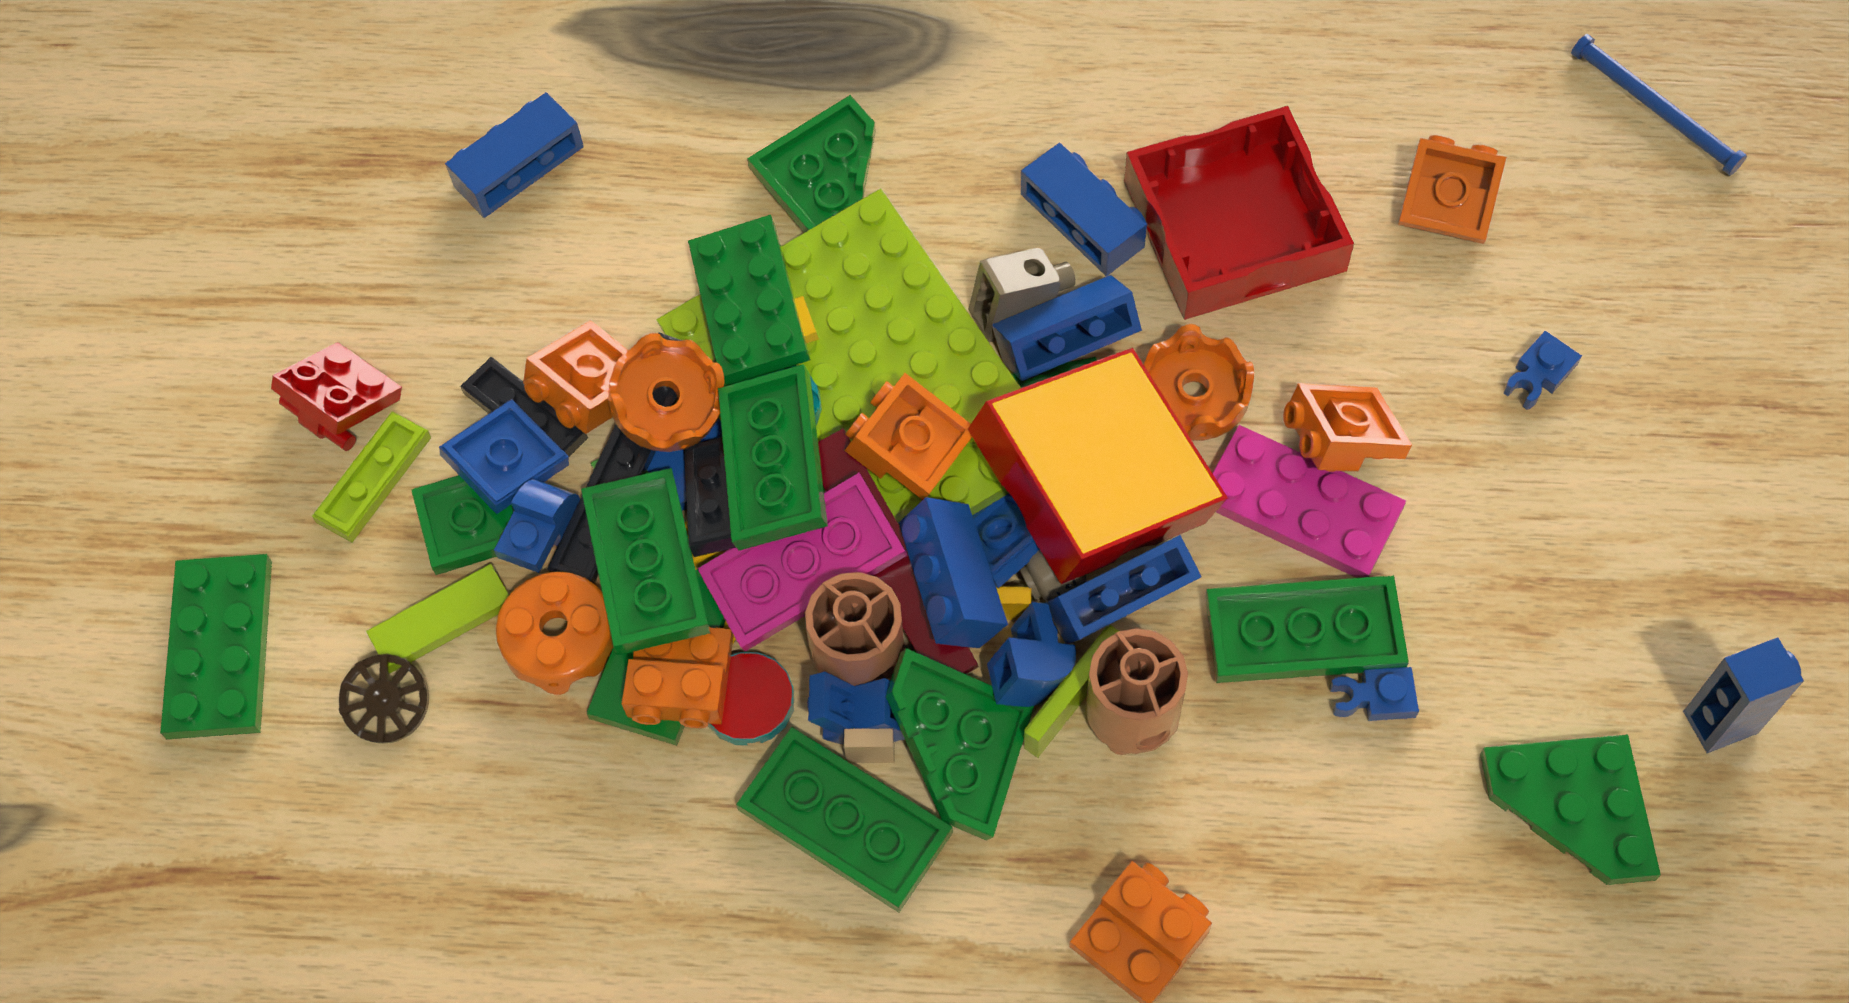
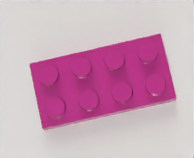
M1241 425L1236 429L1213 471V475L1228 497L1216 513L1356 578L1370 576L1406 504V500L1345 472L1318 470L1312 458H1304L1301 452Z
M860 473L824 493L827 527L740 551L737 548H733L698 568L732 633L744 651L749 650L803 618L811 595L823 582L843 573L861 572L873 576L908 555Z

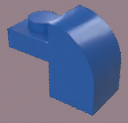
M535 479L527 481L511 501L514 512L494 549L497 558L539 573L553 545H559L580 497L575 493Z
M1031 602L1010 628L1013 638L1008 637L987 663L996 704L1031 707L1041 704L1052 694L1075 665V645L1058 643V631L1053 624L1049 604Z
M827 672L810 675L809 697L807 700L808 721L823 728V739L844 744V729L893 728L894 742L905 739L885 697L890 680L883 678L853 686Z

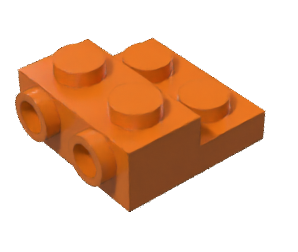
M1431 135L1429 139L1420 138L1398 225L1484 244L1507 157L1497 155L1498 151L1485 145H1472L1471 149L1455 146L1454 140L1444 136Z
M590 320L526 358L523 380L525 391L533 401L540 403L544 400L552 406L562 425L567 428L576 426L587 434L612 418L608 402L609 383L617 360L628 349Z
M904 373L895 386L886 381L870 403L877 409L870 418L861 413L845 434L852 441L844 451L880 479L887 472L923 500L931 493L972 438L968 431L971 423L908 374Z
M1298 383L1291 400L1284 408L1283 420L1285 426L1296 430L1300 437L1299 448L1301 455L1304 458H1312L1318 470L1358 472L1365 458L1406 459L1412 447L1411 442L1380 391L1375 387Z
M709 627V634L634 651L633 659L628 660L622 706L626 716L632 718L637 723L645 725H656L661 720L679 721L683 726L690 728H706L708 723L722 724L734 637L731 629Z
M1131 861L1101 898V904L1072 938L1069 947L1139 1003H1154L1209 934L1212 922L1206 918L1209 910L1196 897L1186 893L1180 898L1166 887L1169 883L1168 878L1157 867L1150 863H1145L1141 868Z

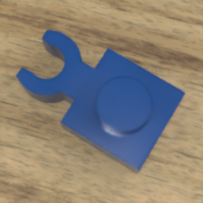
M1544 331L1519 359L1516 369L1520 372L1515 373L1509 378L1504 394L1509 396L1517 388L1527 390L1529 395L1525 400L1523 408L1529 410L1536 405L1542 392V387L1553 394L1579 364L1582 355L1547 331Z
M1412 667L1364 670L1361 676L1362 683H1357L1349 677H1337L1330 684V692H1345L1351 699L1349 702L1335 703L1333 714L1337 717L1351 716L1360 708H1366L1368 721L1416 718L1419 713Z

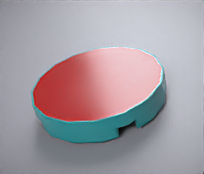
M740 652L731 655L722 724L708 723V727L720 739L734 745H748L747 743L758 741L763 743L773 739L787 726L794 712V688L788 672L775 659L761 653Z

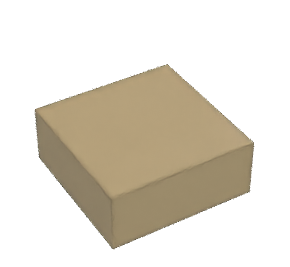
M893 728L844 729L846 761L849 763H895Z

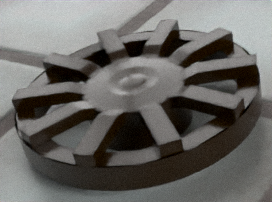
M381 654L368 657L356 663L340 686L339 713L345 724L355 735L373 743H393L408 737L420 726L428 710L429 690L423 674L415 665L399 656ZM380 663L379 680L375 681L367 668ZM388 663L401 665L402 667L391 681L388 680ZM409 671L416 683L401 688L398 684ZM360 673L369 684L367 689L353 685L354 680ZM349 691L363 695V701L348 705ZM419 691L420 702L418 706L405 702V695ZM366 708L367 712L356 724L350 712ZM402 709L416 713L407 726H405L398 715ZM374 716L378 717L376 735L363 730ZM391 718L399 731L385 735V720Z

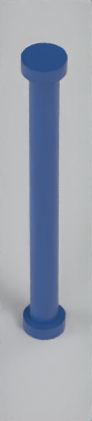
M1585 34L1578 40L1571 51L1574 57L1577 59L1583 57L1724 165L1723 171L1729 176L1741 167L1747 158L1743 151L1738 150L1735 152L1597 47L1592 36Z

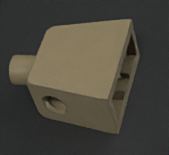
M1039 248L981 260L968 310L988 342H993L996 338L992 324L1054 299L1059 291L1074 287L1076 279L1073 268L1068 262L1052 266L1045 252Z

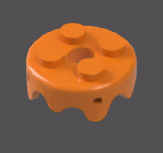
M1187 324L1180 327L1171 338L1161 343H1156L1150 348L1144 366L1192 441L1217 438L1229 432L1241 421L1247 412L1254 383V366L1251 361L1247 362L1243 358L1233 340L1227 337L1220 340L1208 338L1203 335L1199 326ZM1189 382H1199L1206 387L1207 392L1202 396L1194 397L1188 395L1183 390V386Z
M658 333L645 335L617 360L613 368L608 391L611 415L617 427L626 437L639 446L662 452L684 450L706 437L717 422L720 414L718 388L724 387L725 383L722 367L719 363L713 362L700 346L692 340H667ZM662 386L670 387L676 392L678 401L669 407L661 406L655 402L652 395L653 391Z
M550 572L526 580L516 587L505 599L498 614L496 623L497 644L510 670L518 679L534 684L550 694H565L573 682L584 677H595L600 674L613 649L602 591L585 577L573 573ZM553 618L565 619L567 627L562 634L554 637L543 634V627L549 620Z

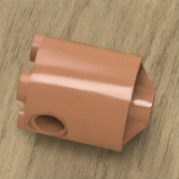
M861 572L839 574L823 582L811 595L805 611L809 646L813 666L817 673L827 672L853 686L883 678L891 681L899 654L905 650L901 605L893 589L878 577Z
M1135 628L1119 631L1104 640L1092 656L1085 710L1090 728L1099 740L1106 744L1113 753L1126 755L1129 753L1139 754L1154 751L1169 741L1171 736L1177 731L1186 691L1188 671L1183 654L1171 640L1156 631Z

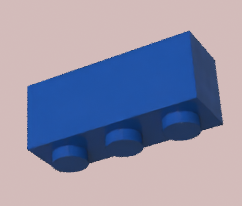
M545 92L534 101L526 103L520 111L503 123L493 126L486 135L469 147L459 150L445 165L454 188L483 218H486L578 152L584 145L577 122Z
M1060 142L1021 170V195L1106 277L1145 248L1147 223L1141 212L1135 207H1128L1117 196L1114 188L1108 181L1097 178L1088 169L1086 162L1079 154L1071 153Z
M1112 275L992 324L1003 363L1021 381L1142 331L1132 291Z
M925 497L899 522V526L935 643L981 648L1006 627L1008 622L969 504Z
M1181 535L1046 602V604H1049L1052 619L1065 644H1070L1202 576Z
M1778 637L1725 657L1683 711L1706 753L1758 734L1804 682L1799 662L1790 651H1786Z

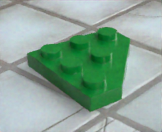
M849 95L747 158L748 167L805 233L863 199L876 133L875 122L857 101Z
M906 648L899 654L885 697L941 819L955 828L981 839L989 840L994 837L1023 744L1024 729L1029 724L1034 706L1019 707L996 704L991 685Z
M1628 734L1483 748L1480 756L1489 800L1505 812L1509 809L1532 826L1531 830L1560 852L1563 854L1568 852L1592 869L1590 873L1604 884L1614 885L1656 881L1661 876Z

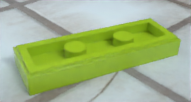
M392 411L312 515L314 521L353 543L431 439L428 430Z
M489 564L366 632L378 655H395L413 662L497 616L509 594L493 566ZM388 663L389 674L400 669L402 666Z
M1112 625L1106 626L1024 729V749L1039 758L1087 697L1092 656L1104 640L1119 632L1118 629Z

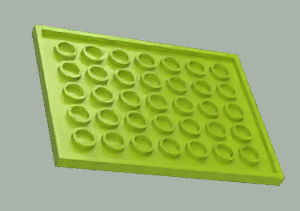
M881 188L781 246L794 298L804 297L819 340L806 343L811 360L797 364V366L802 364L806 366L820 392L822 410L816 425L818 442L842 428L847 432L861 413L870 418L877 409L870 403L886 381L895 386L904 373L908 374L969 423H972L986 401L1021 388ZM700 294L656 319L665 335L680 340L694 341L713 362H716ZM972 437L927 497L969 504L971 513L974 515L1006 496L1009 492L1000 484ZM867 469L899 524L922 499L887 472L880 479Z

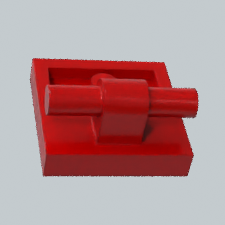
M337 342L272 375L271 390L280 395L279 404L297 416L298 423L318 438H327L344 451H349L355 445L356 437L348 432L347 429L400 401L402 386Z

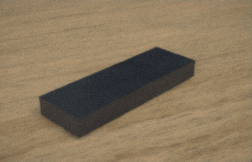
M490 357L460 386L463 394L488 414L512 399L569 457L588 439V435L576 426L567 428L562 425L557 418L555 409L543 400L540 403L533 401L527 395L523 381L493 357Z
M723 438L699 442L684 449L689 548L693 557L736 548L731 539Z

